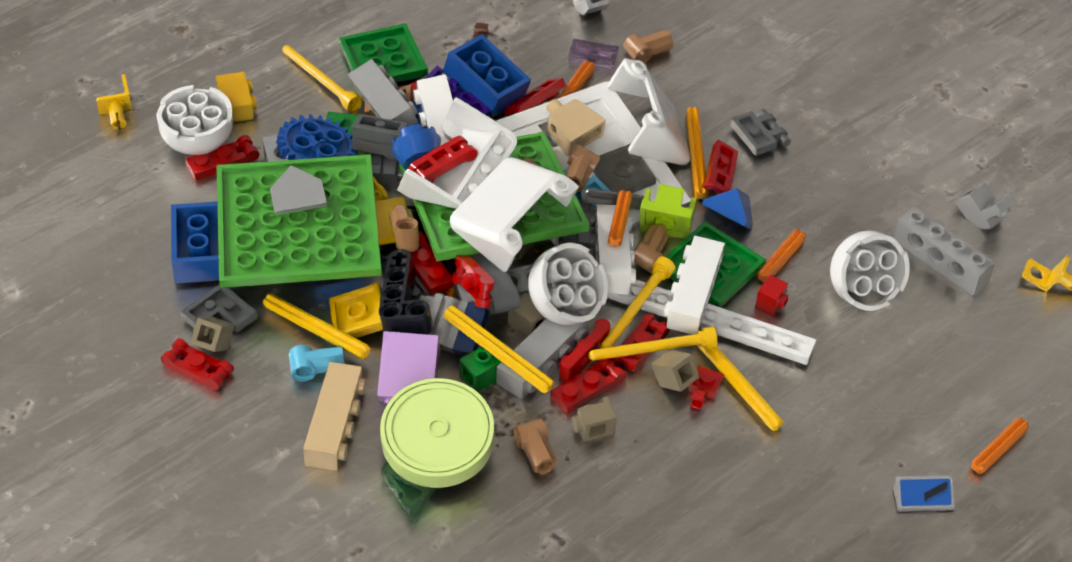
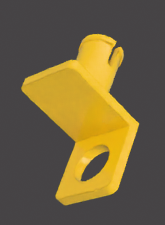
M121 74L124 93L96 98L98 113L100 115L109 113L111 127L114 129H118L117 120H119L121 128L127 125L124 111L132 109L125 74Z
M1065 256L1052 271L1030 258L1026 262L1022 278L1045 292L1057 283L1072 292V273L1066 270L1070 257ZM1035 268L1040 271L1042 279L1033 277L1030 270Z

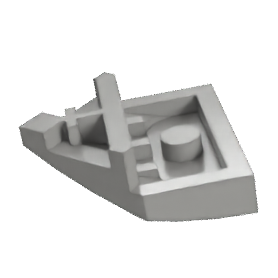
M290 166L270 188L275 215L327 207L322 180L293 166Z

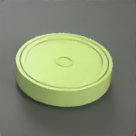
M433 378L406 386L389 401L381 418V443L387 462L398 475L420 486L432 488L449 487L470 479L484 467L493 449L494 420L489 405L476 390L455 380Z

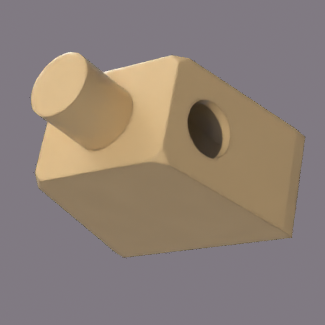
M553 99L548 103L546 110L550 115L547 129L567 157L570 156L577 144L585 147L603 136L606 120L578 99H573L565 105H562L557 99Z

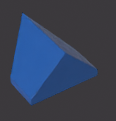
M738 188L706 198L702 202V205L751 230L753 221L750 198Z

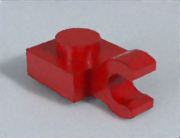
M698 366L699 378L689 386V391L693 392V400L690 407L701 410L706 397L715 399L723 382L724 374Z

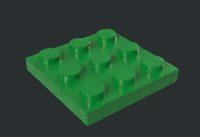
M406 23L339 37V45L351 72L372 59L377 66L382 65L389 77H392L396 83L428 75V67Z
M704 221L665 257L674 263L676 269L670 276V279L678 283L677 272L680 263L685 264L686 260H683L686 245L692 244L694 236L725 243L722 262L708 302L721 308L758 273L766 263V259Z

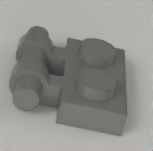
M761 109L757 113L758 117L750 111L731 118L730 125L755 156L776 149L777 142H780L783 147H787L791 143V140L787 137L788 133L783 127H779L776 123V118L771 113H767L765 109Z

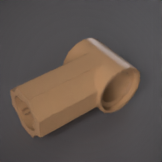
M663 30L645 37L633 34L624 41L623 48L633 60L646 63L651 59L652 55L673 49L674 42L671 33L668 30Z
M577 144L567 161L569 167L565 174L579 186L576 192H582L585 188L590 174L600 159V156L580 144Z
M404 205L395 206L389 212V220L395 235L397 250L404 249L413 252L419 248L418 222L413 218L411 209H407Z
M660 224L650 225L643 239L634 249V263L649 273H652V266L658 257L663 256L661 252L669 238L665 227Z
M541 418L513 427L517 446L520 450L524 449L534 472L542 475L549 473L557 466V458L548 442L547 429Z

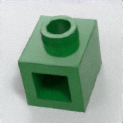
M480 347L460 359L459 376L468 386L479 392L496 382L497 366L501 361L486 349Z

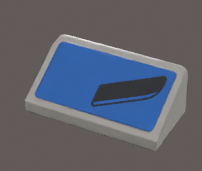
M951 475L898 476L895 480L893 490L898 512L954 510L955 508Z

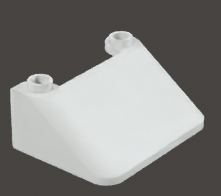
M624 58L608 83V88L648 98L653 111L643 117V127L629 146V154L678 165H687L691 160V155L673 103L643 62Z
M456 97L441 125L442 133L447 140H451L456 136H463L467 140L468 145H472L478 151L477 157L473 161H465L439 176L433 184L407 169L397 191L411 199L455 209L469 197L503 160L509 158L517 145V138L512 131Z
M506 158L452 213L450 226L458 235L506 273L522 247L520 233L512 229V227L546 191L567 207L579 186L565 175L517 158Z

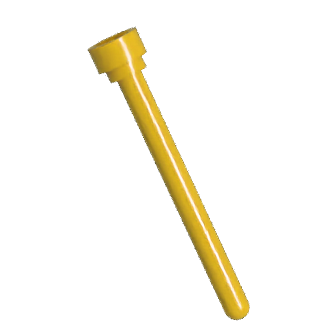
M285 45L283 47L284 54L338 96L342 107L348 112L352 113L360 108L362 97L356 92L345 91L291 46Z
M663 256L658 257L652 266V276L602 342L601 349L613 347L660 281L670 278L676 269L670 259Z
M714 326L705 327L695 335L591 350L588 357L590 360L595 361L699 345V347H704L705 349L716 348L717 334Z

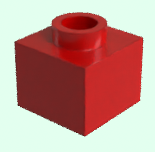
M769 275L758 290L755 309L774 317L779 308L784 309L788 302L789 295L786 294L788 283Z

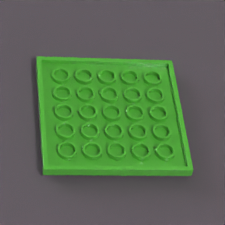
M544 132L516 137L517 145L509 158L513 157L520 160L524 158L533 159L539 167L565 175ZM399 163V167H400V170H401V172H402V175H404V173H405L406 170H405V169L402 167V165ZM546 191L512 229L520 233L522 245L587 232L589 231V222L575 195L570 204L565 207ZM412 199L436 261L456 258L457 255L467 256L480 253L451 228L450 218L456 210L455 208Z
M371 154L217 165L220 288L382 276ZM290 166H293L322 180L327 207L275 215L270 188Z

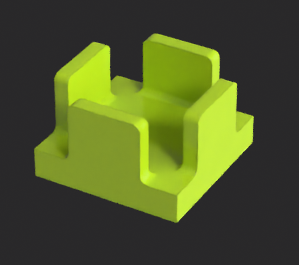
M660 184L655 201H651L652 189L646 188L640 207L639 231L646 232L650 225L660 224L667 229L669 237L684 240L691 234L697 198L691 197L689 208L681 206L684 195L683 188Z

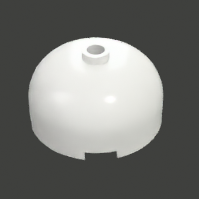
M194 85L171 91L160 101L161 105L156 113L158 129L163 140L172 149L187 155L207 154L222 146L230 136L233 127L232 106L228 97L221 91L210 87L209 90L194 89Z
M862 231L846 238L836 249L830 265L831 282L837 294L847 303L866 311H873L890 305L887 300L893 299L899 291L903 292L910 271L907 252L903 250L895 238L877 231ZM872 290L886 296L878 303L865 304L852 299L847 291L859 296H865Z
M564 243L542 253L530 270L528 288L531 300L539 313L553 323L575 325L591 320L598 313L601 306L606 303L608 280L602 263H597L589 253L590 250L585 246L577 243ZM563 307L567 310L578 311L583 316H572L564 311L559 312L557 309Z

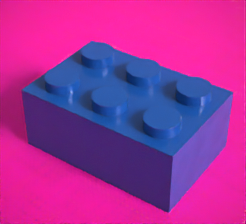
M483 34L448 52L443 68V73L449 79L454 78L458 82V87L463 92L472 93L490 108L488 115L491 118L524 96L531 82V79Z
M218 202L171 205V261L175 283L219 280Z

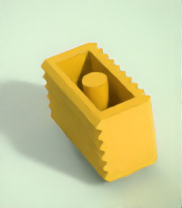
M245 71L217 75V90L224 93L230 100L233 122L252 120L254 118L253 110H257L255 95L250 96L253 93L251 79H246Z

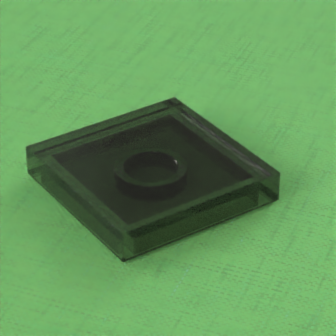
M631 144L599 155V162L593 170L595 176L612 192L625 190L626 192L634 193L656 184L657 178L643 158L629 154L628 148Z

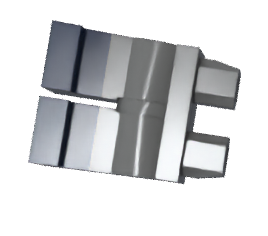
M436 293L435 297L421 295L420 300H424L429 304L434 324L433 331L428 335L439 336L441 350L465 357L478 349V343L444 319L443 316L445 310L449 306L454 305L485 329L490 314L488 308H480L473 303Z

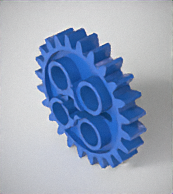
M309 114L308 119L302 115H299V120L292 117L290 123L285 121L283 127H280L276 140L277 151H280V158H286V160L355 156L358 150L352 149L353 136L352 133H348V127L340 128L341 122L333 124L331 123L332 118H328L325 121L322 115H319L318 119H314L312 114Z

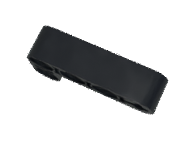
M404 249L391 252L387 258L379 305V316L383 332L428 335L434 329L430 307L424 300H412L416 275L411 253Z

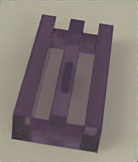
M573 38L568 61L583 63L588 60L593 62L595 66L614 69L619 47Z

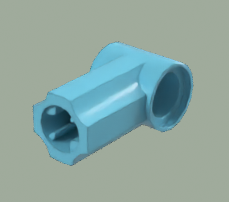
M298 345L289 351L291 375L297 381H308L317 373L327 372L329 362L344 364L342 347L312 350L309 346Z

